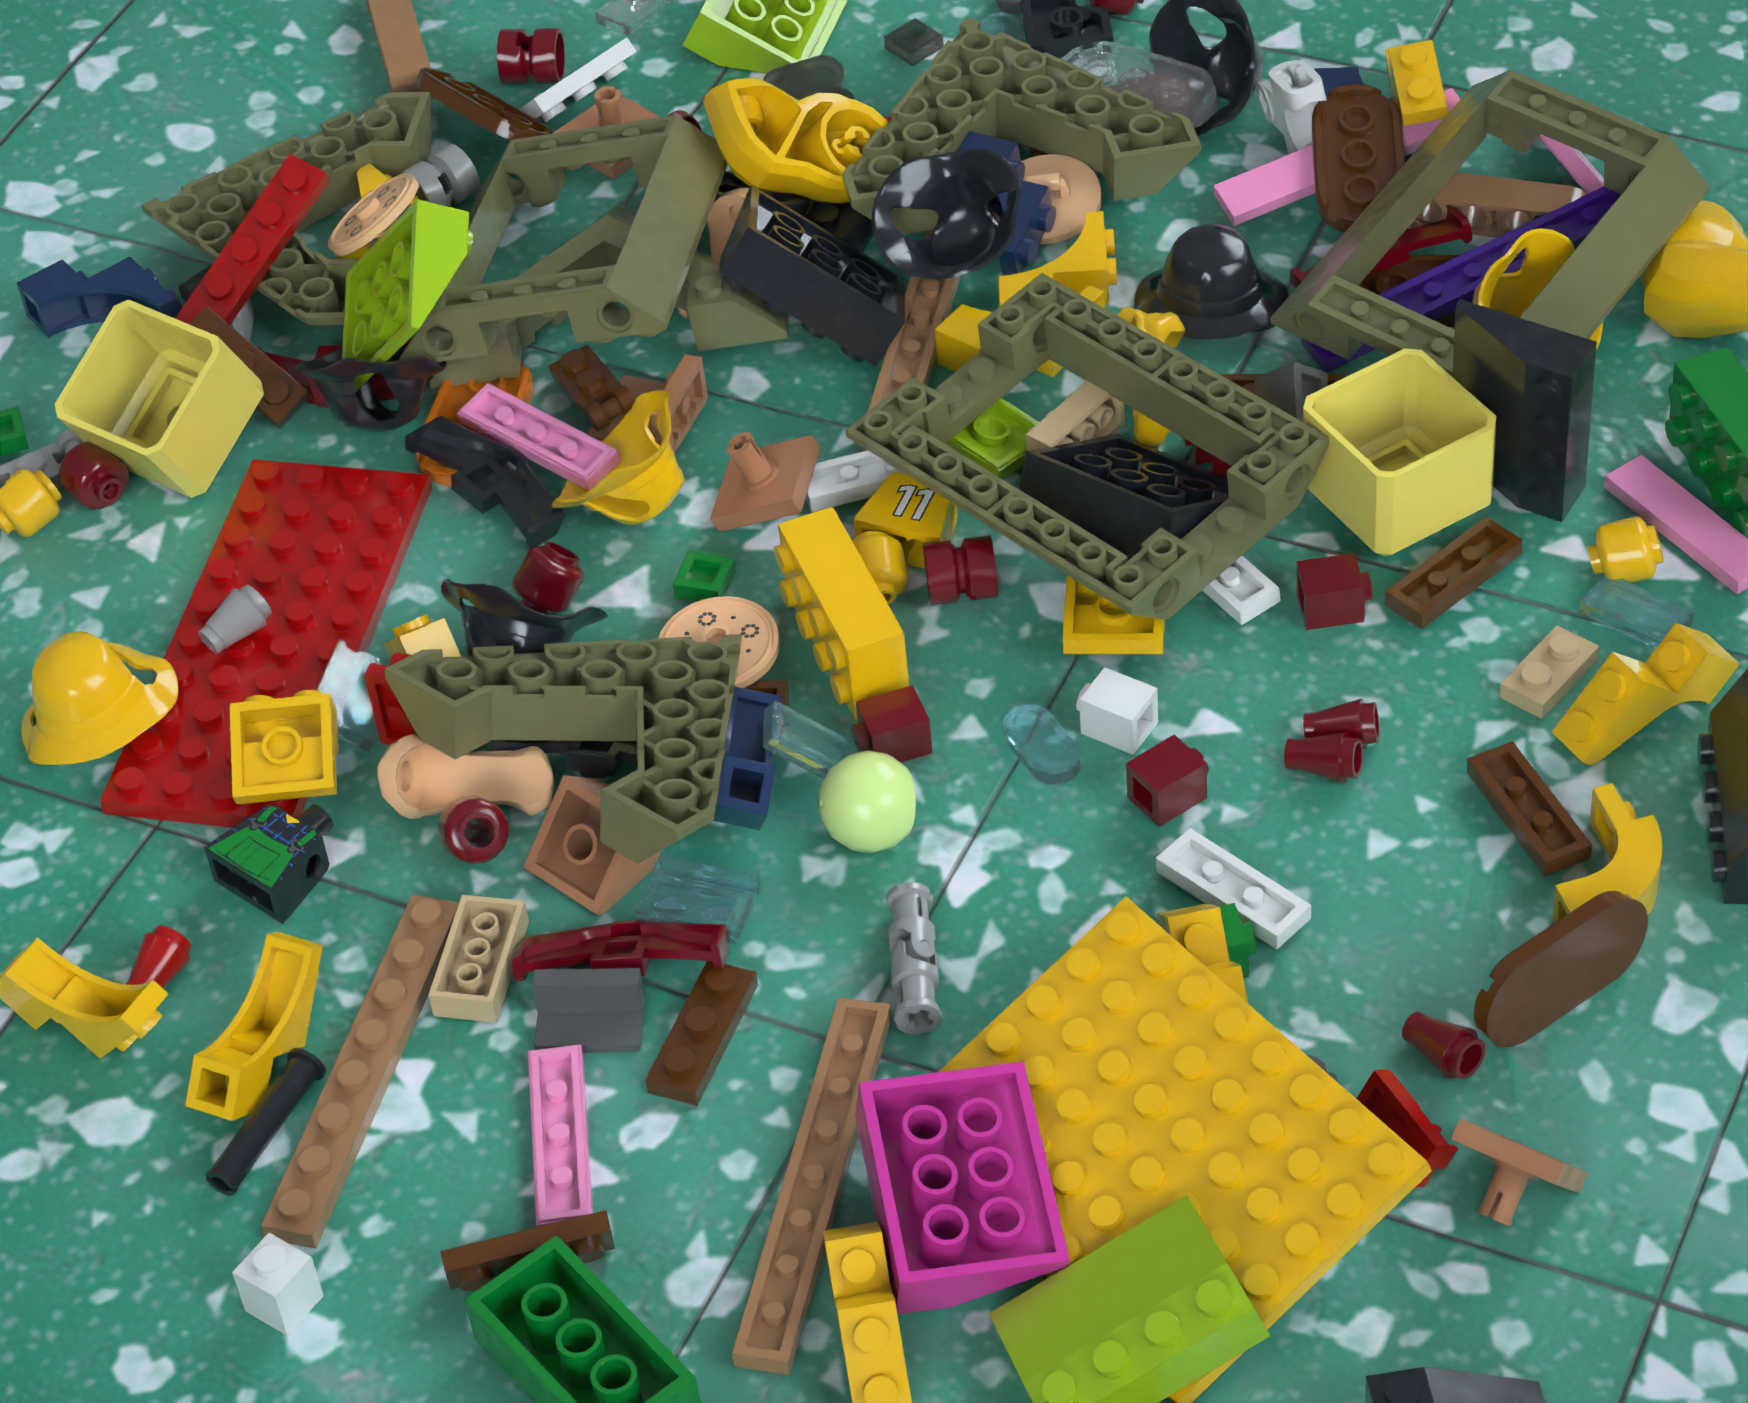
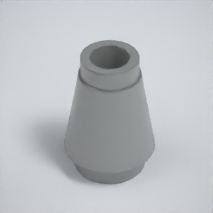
M246 584L240 590L234 588L198 632V635L211 651L218 654L223 649L266 626L265 619L272 614V610L265 599L250 585Z

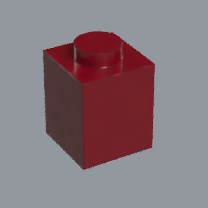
M1355 553L1296 561V597L1306 630L1364 622L1365 602L1372 601V584L1368 571L1360 572Z
M913 685L856 702L858 723L852 724L851 730L858 752L868 750L885 753L900 763L933 753L930 719Z
M1174 734L1126 763L1127 798L1158 827H1161L1207 799L1208 764L1204 756L1197 749L1189 748Z

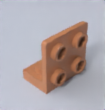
M688 354L684 355L676 370L668 374L665 383L629 375L622 376L619 381L629 389L635 400L641 394L650 391L663 390L669 392L668 405L671 416L669 441L674 454L708 400L702 357ZM657 410L650 416L648 428L654 436L655 442L661 446L662 435L657 428ZM621 413L610 419V425L598 432L591 426L588 430V435L603 441L625 415Z

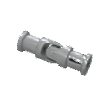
M907 882L897 884L886 895V904L893 919V923L888 929L891 952L892 989L898 995V1006L894 1011V1021L900 1031L906 1034L919 1035L934 1031L942 1022V1013L935 1002V992L939 987L937 953L934 947L936 942L935 926L929 920L928 913L933 905V898L929 888L922 883Z

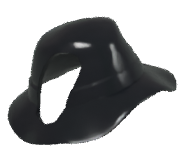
M1168 0L1156 15L1149 35L1154 77L1179 81L1192 91L1197 111L1195 122L1192 121V125L1197 136L1231 122L1241 113L1249 98L1254 94L1255 83L1261 80L1264 68L1263 52L1252 34L1248 17L1241 4L1237 0ZM1189 7H1198L1208 11L1222 21L1227 34L1217 45L1213 47L1204 46L1194 26L1190 23L1186 10ZM1218 96L1230 102L1211 117L1197 123L1198 113L1204 108L1209 97Z
M984 148L923 156L903 163L884 181L872 207L873 231L882 256L893 268L901 273L937 280L959 277L992 263L1007 249L1015 233L1016 213L1021 195V184L1017 172L1005 158ZM1008 192L1007 204L998 224L988 211L987 203L996 198L998 194ZM893 208L930 209L937 213L938 222L934 231L927 239L917 241L908 238L897 230L891 220L890 212Z
M1204 224L1190 228L1177 238L1168 254L1164 268L1150 273L1139 283L1135 292L1134 305L1135 309L1148 314L1166 312L1176 314L1185 328L1183 337L1201 340L1224 339L1261 332L1275 327V325L1271 324V317L1286 301L1289 294L1286 286L1279 279L1265 271L1252 258L1247 242L1236 230L1220 224ZM1159 279L1157 288L1151 290V284ZM1257 280L1273 290L1272 297L1268 298L1262 295Z
M406 342L392 355L396 357L393 362H370L356 358L342 359L341 348L318 359L302 361L295 366V369L300 374L315 381L333 418L340 425L369 432H390L417 418L427 378L445 370L447 363L442 361L437 364L433 360L422 356H413L399 360L407 344ZM369 373L381 374L399 402L398 411H390L379 402L372 391L369 379L355 392L354 379L359 375Z
M445 579L441 585L442 596L461 612L469 656H473V647L512 645L514 654L543 653L544 644L569 643L576 631L608 617L605 611L592 606L565 616H553L535 612L524 606L504 589L484 583L462 584ZM463 599L470 601L474 606L465 605Z

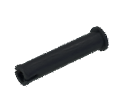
M293 1048L288 1052V1063L212 1168L206 1172V1180L215 1190L225 1195H235L239 1185L315 1080L323 1079L326 1074L325 1066L312 1053L301 1048Z

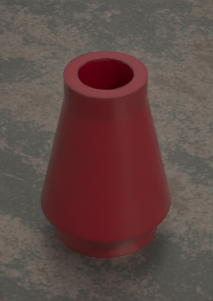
M1363 698L1321 711L1304 713L1303 726L1305 738L1348 732L1350 737L1362 740L1363 749H1367L1368 744L1379 743L1380 724L1376 702L1364 703Z
M1348 732L1303 739L1289 738L1284 749V764L1286 769L1300 770L1345 783L1348 778L1357 779L1360 776L1363 764L1362 740L1350 737Z
M1419 1011L1411 1014L1403 1025V1040L1412 1044L1447 1078H1469L1478 1070L1484 1059L1485 1044L1478 1038L1477 1032L1472 1028L1432 1018Z

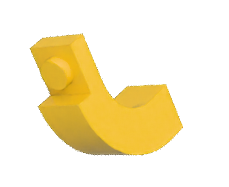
M1613 783L1595 787L1592 791L1590 824L1611 861L1603 869L1592 875L1555 885L1554 923L1590 899L1607 891H1619L1624 895H1630L1644 905L1648 915L1652 911L1657 898L1663 845L1659 825L1654 815L1637 819L1633 806L1629 801L1623 802Z

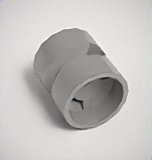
M448 144L427 158V162L420 161L400 173H411L418 181L419 186L415 195L420 200L451 207V204L458 205L480 190V180L475 166L466 153L454 144Z

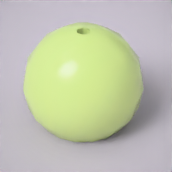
M868 750L848 755L830 768L818 793L819 815L830 836L852 851L872 854L896 846L909 835L915 819L916 797L914 783L908 768L888 754Z

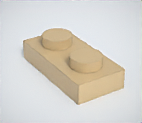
M1556 625L1501 682L1500 698L1543 719L1598 661L1599 646Z

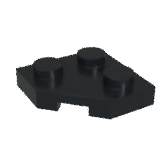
M1021 0L1027 44L1031 45L1032 49L1041 53H1049L1055 57L1083 54L1096 55L1102 52L1114 51L1109 12L1096 6L1091 10H1087L1076 5L1075 0Z

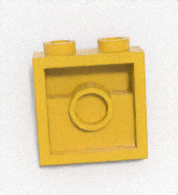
M1066 575L1063 654H1163L1166 619L1130 615Z
M303 690L295 693L294 697L273 699L266 695H254L247 697L244 702L230 703L232 794L236 804L337 794L336 755L339 754L337 707L330 693L323 694L317 690Z

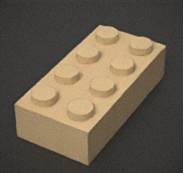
M1085 380L1083 385L1074 393L1069 394L1057 408L1051 410L1040 423L1028 431L1026 434L1027 451L1113 435L1125 424L1124 403Z
M471 895L461 896L428 994L433 1016L498 1022L513 974L512 960L523 937H525L529 924L525 901Z

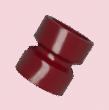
M536 28L533 35H529L525 29H501L497 41V67L501 83L526 84L530 77H533L538 84H552L563 80L565 74V43L562 30L560 28Z
M991 535L964 538L961 547H955L950 540L923 543L930 605L958 602L963 593H966L971 600L998 597L996 563Z

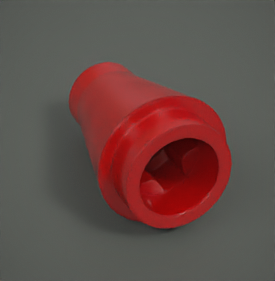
M157 925L152 933L144 934L126 984L141 985L154 980L159 986L164 988L190 961L188 953L192 948L191 943L174 929Z

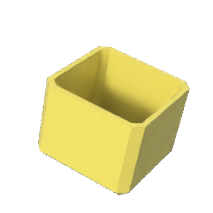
M126 300L113 306L55 402L57 418L84 442H91L119 457L127 466L128 471L193 498L208 490L263 397L264 392L261 380L218 336L131 300Z
M1404 348L1306 396L1303 407V422L1329 437V446L1307 489L1371 550L1382 556L1392 555L1490 505L1493 493L1497 416L1424 351Z

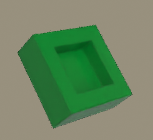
M19 406L0 411V456L29 449Z
M688 551L673 582L674 597L698 602L708 598L725 596L736 573L734 558Z
M1235 903L1218 906L1221 911L1229 959L1241 965L1243 978L1249 977V955L1256 954L1253 928L1250 922H1241Z

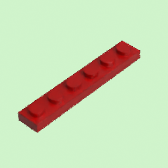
M289 154L175 319L190 324L208 306L231 325L330 182L327 173Z

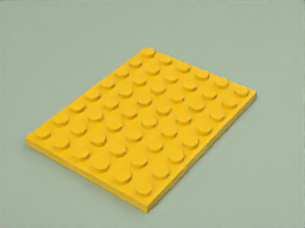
M1127 896L938 1071L946 1072L1024 1061L1069 1254V1265L1183 1197L1188 1196L1267 1330L1432 1171L1428 1162ZM1064 1268L1044 1274V1276L1049 1278ZM1243 1353L1170 1395L1168 1398L1173 1403H1192Z

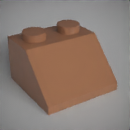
M563 775L523 868L595 914L603 915L653 871L661 851L637 864L600 843L601 789L609 785L596 778Z

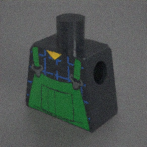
M316 804L311 805L298 818L293 817L275 805H267L204 847L213 879L216 883L283 924L328 871L330 863L322 836L333 827V822L328 813Z

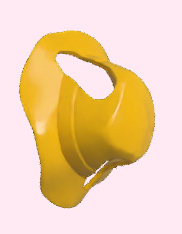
M1539 228L1527 231L1516 240L1504 256L1490 266L1483 280L1475 289L1472 303L1520 317L1575 251L1572 241L1565 235L1550 229ZM1525 248L1526 258L1523 259L1520 270L1514 273H1504L1516 255ZM1603 321L1588 338L1597 342L1596 351L1602 337Z
M655 390L638 396L632 408L609 436L601 441L618 450L622 461L589 491L567 480L559 498L552 502L551 508L583 505L625 525L647 522L665 511L675 500L685 481L682 469L678 466L669 441L671 434V416L668 405L669 392ZM657 410V428L662 435L661 446L655 442V438L648 428L650 416Z
M70 632L55 639L40 652L32 668L31 690L33 703L25 712L21 724V735L28 759L34 764L41 765L76 764L101 758L128 744L165 717L175 705L178 694V681L173 667L163 658L145 654L121 644L105 642L88 632ZM122 660L134 669L155 672L157 677L154 683L144 685L136 676L131 674ZM34 715H35L36 722H37L36 725H34V721H33Z

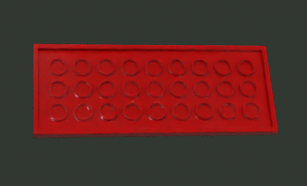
M252 459L163 658L171 664L177 676L178 694L176 703L165 717L124 745L100 799L104 814L230 828L235 827L267 805H275L295 818L302 814L308 797L247 804L235 803L232 794L230 703L244 702L247 697L254 695H266L277 699L294 697L295 693L303 690H317L323 694L330 693L337 707L338 724L432 490L429 474ZM248 584L265 599L272 610V614L265 619L266 626L215 654L201 640L198 632L234 588L240 590Z

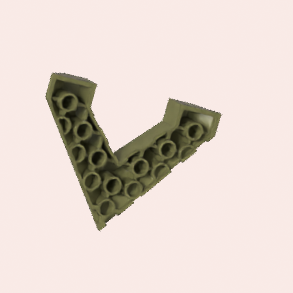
M967 16L960 24V33L953 41L948 40L931 61L932 65L928 71L922 72L891 111L889 123L884 129L878 128L864 145L862 157L856 164L850 163L842 173L851 207L872 220V207L875 197L884 181L896 168L918 157L958 152L968 132L971 131L992 137L1000 135L1048 154L1065 155L1078 159L1092 170L1104 175L1115 201L1157 194L1201 152V143L1190 118L1178 112H1174L1172 117L1153 109V101L1127 89L1118 93L1105 87L1103 78L1049 53H1041L1031 48V45L1003 32H1000L998 35L987 33L980 29L979 21ZM893 208L890 212L894 226L904 235L934 230L938 222L937 213L930 209Z
M393 92L374 99L375 107L355 116L349 110L321 123L322 131L302 140L297 135L287 138L232 163L230 167L222 171L212 172L182 186L181 194L170 198L168 201H159L157 198L141 205L142 210L215 261L289 154L326 172L330 182L258 284L256 290L306 325L325 329H344L346 275L360 259H326L320 252L314 253L307 247L305 239L298 232L360 199L361 194L357 171L368 163L384 175L389 174L393 178L420 161L427 162V158L431 155L430 92Z
M620 201L587 229L515 279L616 265L637 211ZM696 249L675 306L686 311L687 318L691 322L698 351L788 339V313L785 316L778 315L763 304V298L747 289L746 292H741L731 287L723 279V274L719 272L720 262ZM567 311L552 317H541L538 314L519 317L509 323L496 322L499 333L490 354L470 362L463 361L462 359L446 361L447 366L445 370L429 377L431 389L440 388L444 380H451L452 386L468 384L469 379L473 378L474 382L478 383L499 380L503 376L505 379L520 377L522 351L536 340L534 332L550 321L557 326L569 317Z
M742 634L722 635V640L718 642H696L692 637H673L628 642V640L552 643L544 644L543 653L514 654L513 645L473 647V656L443 657L442 649L421 650L385 668V679L420 740L453 759L467 755L474 749L492 740L636 741V771L601 789L600 843L638 864L714 821Z

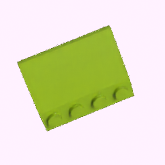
M706 0L682 46L718 66L809 79L847 0Z
M416 199L347 272L342 359L356 358L370 362H386L420 329L460 264L471 251L473 233L468 230V211ZM374 373L357 376L353 381L355 392Z
M1188 1196L1183 1197L989 1313L1033 1403H1159L1271 1336Z

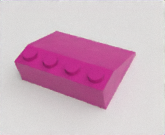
M1024 1061L859 1083L855 1117L876 1221H878L882 1231L890 1286L896 1303L897 1315L953 1307L1069 1266V1254Z

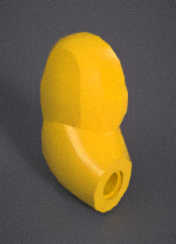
M743 78L727 81L712 88L703 100L718 147L724 160L736 177L750 187L753 185L761 191L794 193L821 202H849L842 173L850 163L856 164L862 157L863 147L878 128L884 129L888 124V121L874 108L857 100L848 99L836 93H816L797 100L760 78Z
M1701 200L1639 276L1644 288V313L1673 337L1708 338L1748 330V238L1745 236L1741 224L1723 206Z

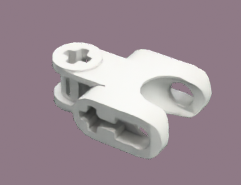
M1293 60L1280 63L1270 69L1268 73L1271 83L1269 84L1264 79L1259 80L1255 83V91L1266 120L1272 123L1284 135L1288 154L1312 145V112L1319 101L1321 103L1327 99L1321 76L1306 62Z

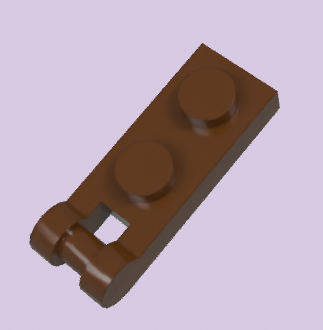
M588 345L568 351L558 361L548 365L554 381L597 432L609 426L610 419L621 413L626 415L635 402L629 389L617 380Z

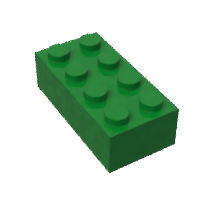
M1724 347L1674 362L1673 382L1668 388L1671 403L1669 419L1665 422V432L1670 444L1673 447H1678L1688 460V465L1693 475L1700 477L1708 487L1716 506L1723 508L1733 521L1735 529L1748 538V373L1728 347Z
M557 1235L464 1299L474 1339L534 1403H701L696 1377Z

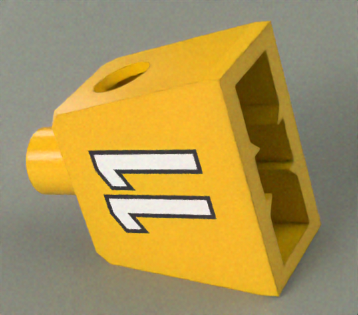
M895 472L885 479L854 518L855 537L868 531H882L900 541L904 549L907 565L925 569L923 543L948 540L952 542L957 524V506L907 474Z

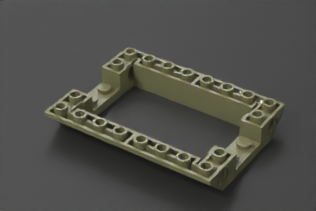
M1509 70L1477 83L1467 91L1273 314L1271 324L1347 360L1355 354L1363 343L1388 355H1392L1404 348L1422 350L1453 377L1454 329L1358 285L1487 137V133L1501 138L1503 144L1524 153L1527 152L1540 135H1544L1605 161L1604 187L1621 194L1519 317L1586 339L1593 334L1705 197L1709 186L1670 136L1513 70Z
M671 115L510 140L482 184L469 211L468 230L473 233V243L469 255L460 264L420 329L408 340L399 360L413 356H422L433 360L437 364L442 361L457 359L467 362L476 361L490 354L499 333L496 322L509 323L519 317L538 314L541 317H552L563 311L568 313L577 343L588 341L607 343L617 337L631 335L651 337L659 334L661 331H666L728 165L721 154L716 139L681 117ZM631 157L639 187L647 188L616 265L481 284L516 204L530 202L533 207H543L556 201L566 181L563 169L575 170L587 163L604 161L606 164H616ZM508 173L517 175L521 180L511 178ZM613 302H619L625 305L627 308L619 307L615 305Z
M1043 273L1039 274L978 323L981 352L934 390L911 377L845 430L847 438L1130 615L1167 620L1300 505L1329 446V437ZM1050 359L1232 466L1227 470L1229 498L1182 539H1179L1163 528H1159L1141 544V550L1128 560L1127 556L945 443Z

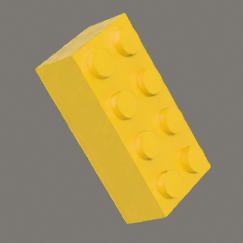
M832 506L779 523L780 545L774 546V553L779 569L785 577L784 580L779 581V590L783 602L788 609L795 608L796 622L803 639H812L816 663L821 672L829 671L831 675L830 683L836 701L839 705L846 703L855 721H857V701L909 686L905 637L902 628Z

